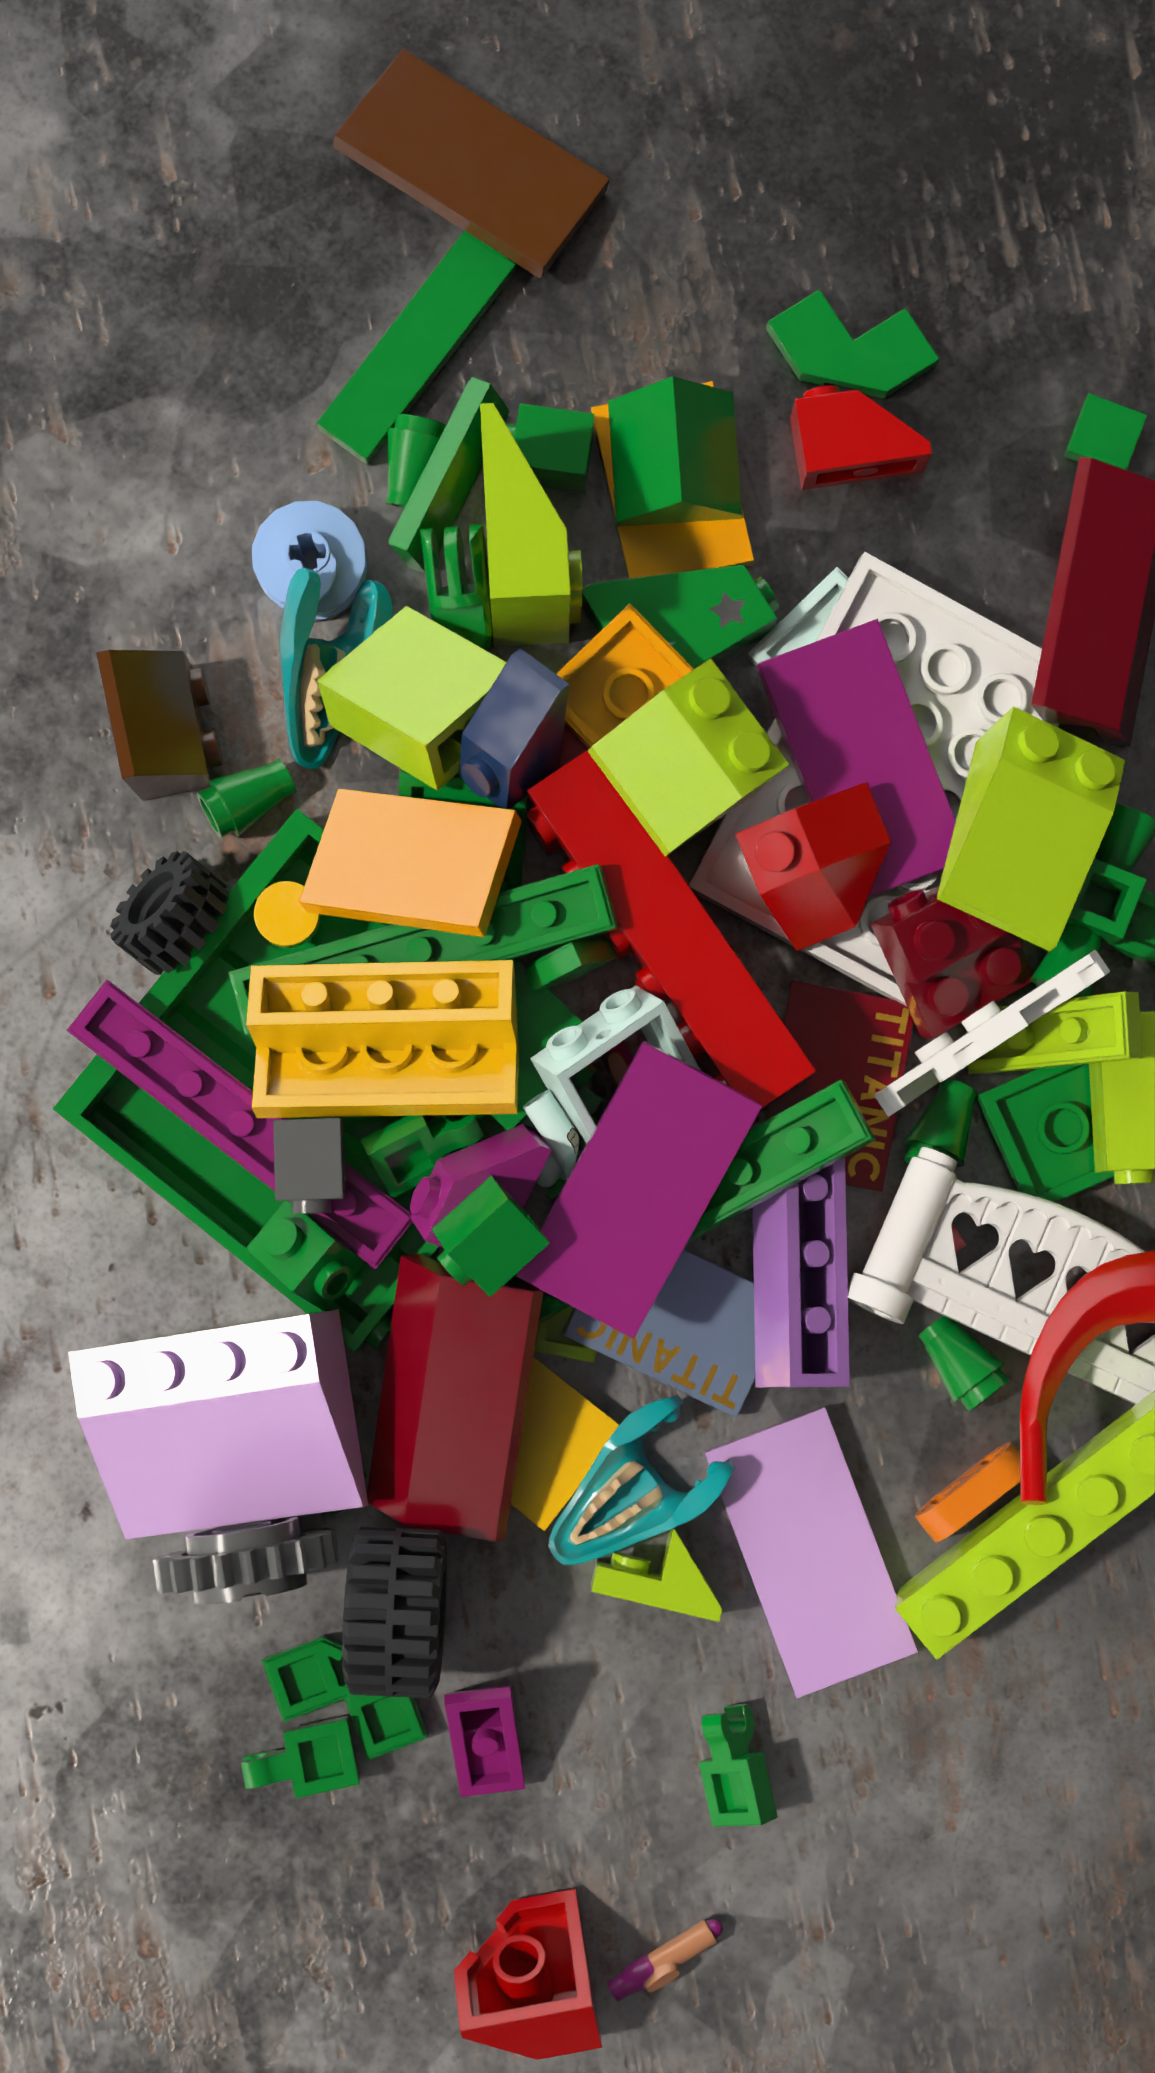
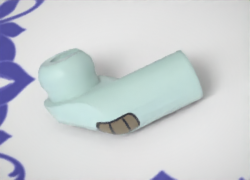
M546 1090L529 1100L523 1106V1109L543 1140L552 1150L536 1181L540 1186L547 1188L554 1185L559 1178L566 1180L569 1177L576 1163L580 1141L578 1132L552 1092Z

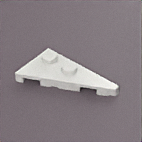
M1094 950L1002 1011L995 1001L990 1002L961 1022L968 1033L956 1041H953L946 1031L914 1052L921 1061V1064L874 1095L889 1117L937 1083L946 1080L1027 1027L1042 1015L1108 974L1110 970L1098 952Z

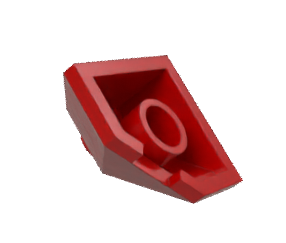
M868 782L796 807L735 833L759 895L796 951L858 926L868 903L866 901L893 842Z
M576 1889L512 1900L495 1920L497 1928L476 1953L470 1950L454 1970L461 2037L535 2060L602 2048L594 1987Z

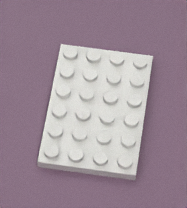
M864 552L854 567L816 641L878 618L956 820L976 741L1013 706L1042 720L1031 706L1042 649ZM775 718L767 735L787 760L789 766L759 792L723 816L690 878L688 886L694 894L793 946L759 895L735 836L737 832L808 803ZM1050 723L1056 727L1059 726V723ZM944 868L868 897L866 901L868 903L857 927L808 946L800 951L889 999L896 1000L907 1006L870 923L890 913L887 905L894 899L915 890H923L926 893L940 885V876Z

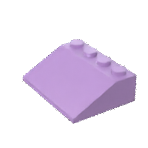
M339 1309L68 1352L78 1420L125 1540L368 1506Z

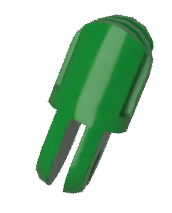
M483 524L470 525L469 529L474 583L471 584L467 582L464 546L460 527H445L444 554L448 586L442 587L435 530L433 528L420 529L431 620L488 652L493 641V627Z

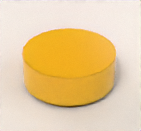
M291 881L272 884L260 894L254 907L255 924L259 932L270 943L278 947L294 948L307 943L318 930L321 914L307 913L299 903L304 889L303 885Z

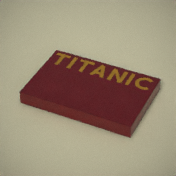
M793 980L790 982L783 1024L816 1072L801 1085L768 1106L765 1121L839 1080L845 1081L876 1139L874 1142L845 1157V1182L847 1186L883 1192L897 1112L888 1117L874 1095L904 1075L914 1022L908 1007L892 999Z

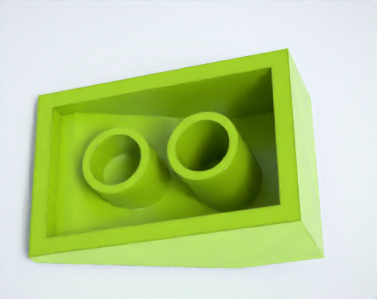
M1013 706L976 741L936 899L1045 950H1053L1059 942L1113 816L1125 760Z

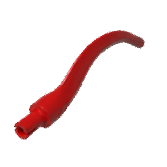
M1155 1251L1126 1255L1104 1263L1088 1272L1060 1299L1046 1320L1033 1347L1022 1389L1020 1407V1497L1022 1504H1047L1048 1417L1059 1386L1080 1353L1097 1336L1114 1327L1135 1323H1155Z

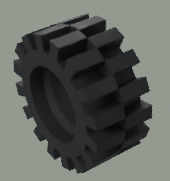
M178 851L172 852L168 859L163 856L156 861L153 871L147 868L140 875L142 881L136 887L132 884L126 892L130 897L127 901L119 903L116 911L120 915L112 919L110 926L113 929L110 936L114 943L150 972L161 975L163 971L167 973L174 971L178 961L184 965L191 959V951L194 948L200 951L207 943L203 940L208 932L214 933L219 926V923L215 920L216 917L224 915L227 905L223 903L229 898V891L225 889L227 887L226 884L185 851L182 853Z

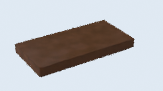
M405 49L399 52L334 135L333 148L540 279H542L606 193L610 178Z

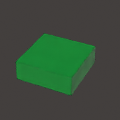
M1088 393L1063 457L1077 462L1079 457L1094 458L1127 470L1147 415Z
M602 935L570 942L528 964V968L524 971L534 991L569 983L617 958V955L609 937Z

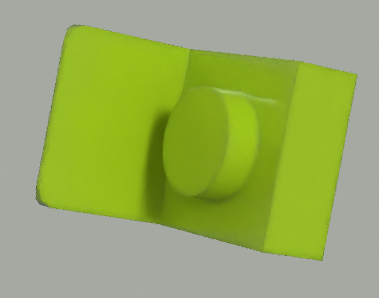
M676 1528L669 1530L660 1573L648 1571L651 1561L630 1554L613 1552L611 1562L600 1559L596 1560L591 1582V1592L720 1622L722 1607Z

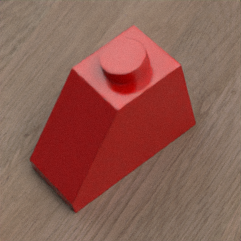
M820 386L806 391L803 394V398H796L794 400L790 422L801 490L922 473L925 471L932 455L930 441L859 390L840 392L838 386Z

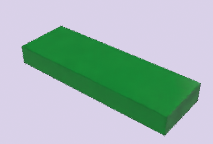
M474 377L468 381L388 540V544L409 568L424 574L420 529L433 528L435 530L439 553L444 543L445 527L453 526L483 466L480 404L494 403L504 422L510 412L491 383Z

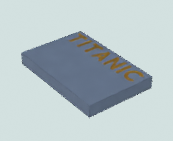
M683 1249L634 1339L574 1307L561 1334L737 1418L755 1380L754 1283Z

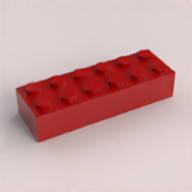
M588 750L527 790L531 810L525 813L530 822L527 825L548 856L557 850L566 862L561 867L564 873L596 864L602 865L619 929L602 933V935L609 937L619 960L628 954L631 956L640 970L635 973L637 978L635 980L636 985L664 1001L695 1061L697 1062L701 1059L715 1079L761 1103L762 1108L759 1113L808 1080L816 1072L815 1068L668 855L664 856L588 753Z

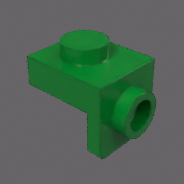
M285 1201L246 1247L288 1289L322 1311L328 1309L335 1299L342 1296L349 1289L353 1277L364 1265L362 1258L340 1243L309 1215L292 1214V1201L290 1203Z

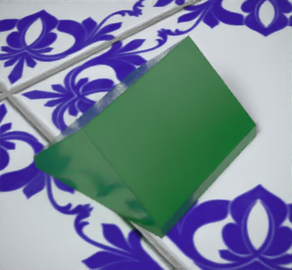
M672 376L608 400L616 527L742 518L733 392Z

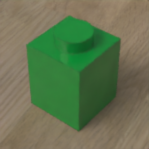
M519 403L517 423L505 424L541 486L586 493L594 438L595 414Z
M491 1175L432 1228V1231L444 1248V1251L437 1257L442 1266L462 1287H465L473 1280L489 1297L495 1294L550 1244L534 1220Z

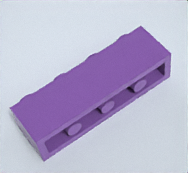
M844 1157L753 1207L755 1387H850Z

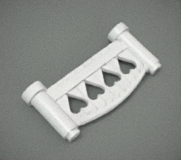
M921 1147L918 1156L912 1157L862 1275L853 1273L848 1284V1302L882 1318L904 1324L914 1301L1031 1356L1033 1347L1046 1320L1060 1299L1067 1293L1065 1280L1071 1268L1079 1266L1088 1273L1109 1261L1146 1251L1111 1228L1063 1205L1010 1189L962 1182L956 1179L957 1175L954 1174L958 1163L956 1160L936 1150ZM964 1212L973 1218L976 1226L984 1224L994 1226L999 1234V1242L994 1250L958 1273L951 1226L955 1216ZM1022 1239L1030 1245L1033 1253L1043 1250L1049 1252L1054 1257L1056 1266L1050 1277L1016 1299L1009 1260V1249L1012 1243ZM1125 1325L1114 1327L1097 1336L1080 1353L1067 1373L1136 1405L1155 1390V1335L1129 1352Z

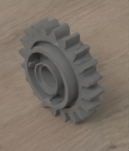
M287 1517L221 1526L188 1534L185 1536L187 1550L158 1556L153 1560L157 1592L161 1591V1594L170 1592L178 1594L193 1590L194 1603L206 1605L241 1601L243 1597L260 1594L270 1596L304 1587L308 1584L306 1575L308 1570L326 1568L327 1565L336 1564L339 1560L335 1529L327 1527L300 1530L298 1517Z

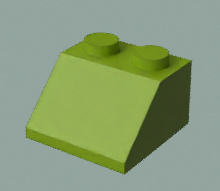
M712 659L707 660L662 690L588 750V753L665 857L755 795L789 766L787 760Z

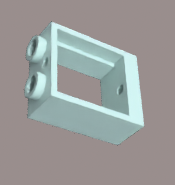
M636 985L631 989H624L607 997L601 1003L598 1012L578 1026H570L555 1033L548 1040L546 1048L530 1058L545 1086L552 1092L578 1132L579 1146L582 1151L594 1132L596 1124L570 1077L641 1028L648 1043L700 1070L664 1001Z

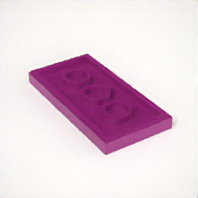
M878 618L758 663L756 669L808 803L864 782H868L893 842L883 866L879 869L868 897L943 869L956 820Z
M643 1040L540 1228L550 1244L516 1274V1277L634 1339L762 1108L761 1103Z

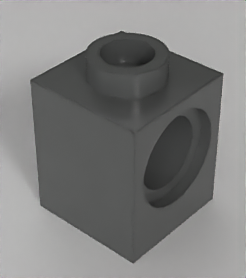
M341 1118L273 1120L275 1201H292V1214L332 1213L331 1200L347 1199L344 1120Z

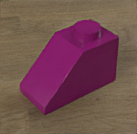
M521 1124L437 1160L430 1177L422 1178L417 1184L411 1199L410 1211L412 1214L410 1218L426 1242L443 1247L432 1231V1228L490 1175L524 1208L552 1150L534 1128Z

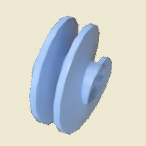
M320 501L292 502L275 510L259 526L252 545L254 573L267 597L284 610L290 580L298 569L304 568L301 561H305L303 553L317 550L319 556L316 559L318 567L313 570L319 574L321 588L315 621L334 618L352 606L359 587L366 581L368 559L363 538L355 523L339 508Z

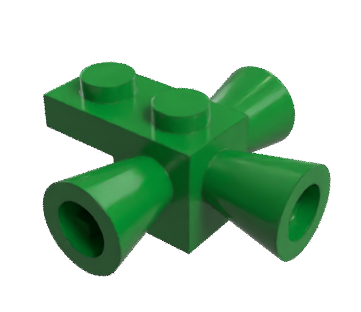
M1116 803L1113 816L1059 942L1053 950L1047 953L1030 979L1037 986L1042 985L1094 950L1100 954L1101 946L1155 967V894L1143 890L1147 879L1131 873L1155 837V819L1134 808ZM1094 983L1071 998L1092 996Z

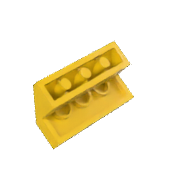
M513 960L251 966L246 1025L257 1048L252 1109L257 1118L517 1114L519 1040Z

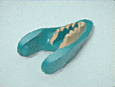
M301 568L296 571L290 580L279 641L284 712L288 745L292 757L300 766L306 769L319 768L325 762L340 731L330 726L317 680L393 617L391 597L385 586L378 581L367 580L361 584L354 598L345 633L333 640L327 641L309 638L316 619L321 582L319 574L313 569Z
M678 1395L649 1403L629 1414L610 1436L586 1476L579 1484V1488L572 1495L553 1526L548 1547L558 1562L565 1565L585 1563L671 1530L705 1512L719 1497L736 1469L730 1460L726 1462H712L707 1469V1478L703 1481L696 1480L695 1488L691 1491L680 1492L674 1490L662 1480L645 1455L644 1437L650 1431L656 1432L658 1430L657 1425L662 1421L674 1422L678 1419L680 1406L684 1404Z

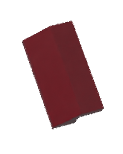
M1079 457L1031 706L1045 722L1094 727L1106 744L1130 746L1155 619V480L1094 458Z
M423 1254L401 1256L367 1489L369 1492L367 1500L370 1505L404 1526L436 1529L443 1533L489 1541L505 1540L543 1290L513 1276L495 1294L489 1297L473 1280L465 1287H462L441 1263Z

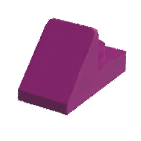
M514 1685L445 1694V1710L460 1797L525 1789L524 1768L516 1721Z

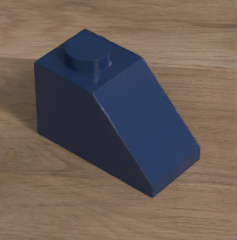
M521 648L508 659L463 731L461 741L459 777L464 780L472 792L478 796L487 797L502 809L514 807L528 795L527 790L559 769L570 686L569 683Z

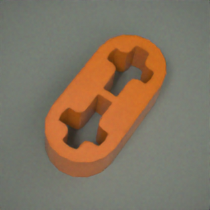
M1011 1441L1002 1444L933 1496L916 1512L915 1518L934 1543L940 1542L958 1531L1020 1482V1452Z

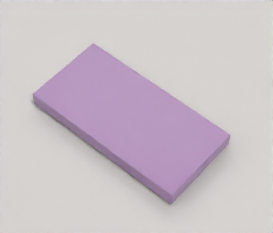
M824 1406L704 1451L709 1465L714 1461L726 1462L730 1460L736 1467L720 1496L796 1698L918 1653L908 1624L895 1610L897 1595Z

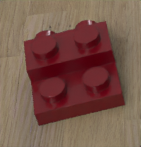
M940 885L926 893L923 890H915L894 899L887 905L890 913L870 923L920 1036L933 1039L961 1023L990 1002L995 1001L996 1003L1031 983L1030 979L1033 976V971L1017 936L936 899Z

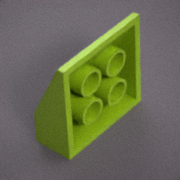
M481 403L489 587L494 647L569 643V624L581 623V590H583L581 550L568 551L567 529L494 403Z

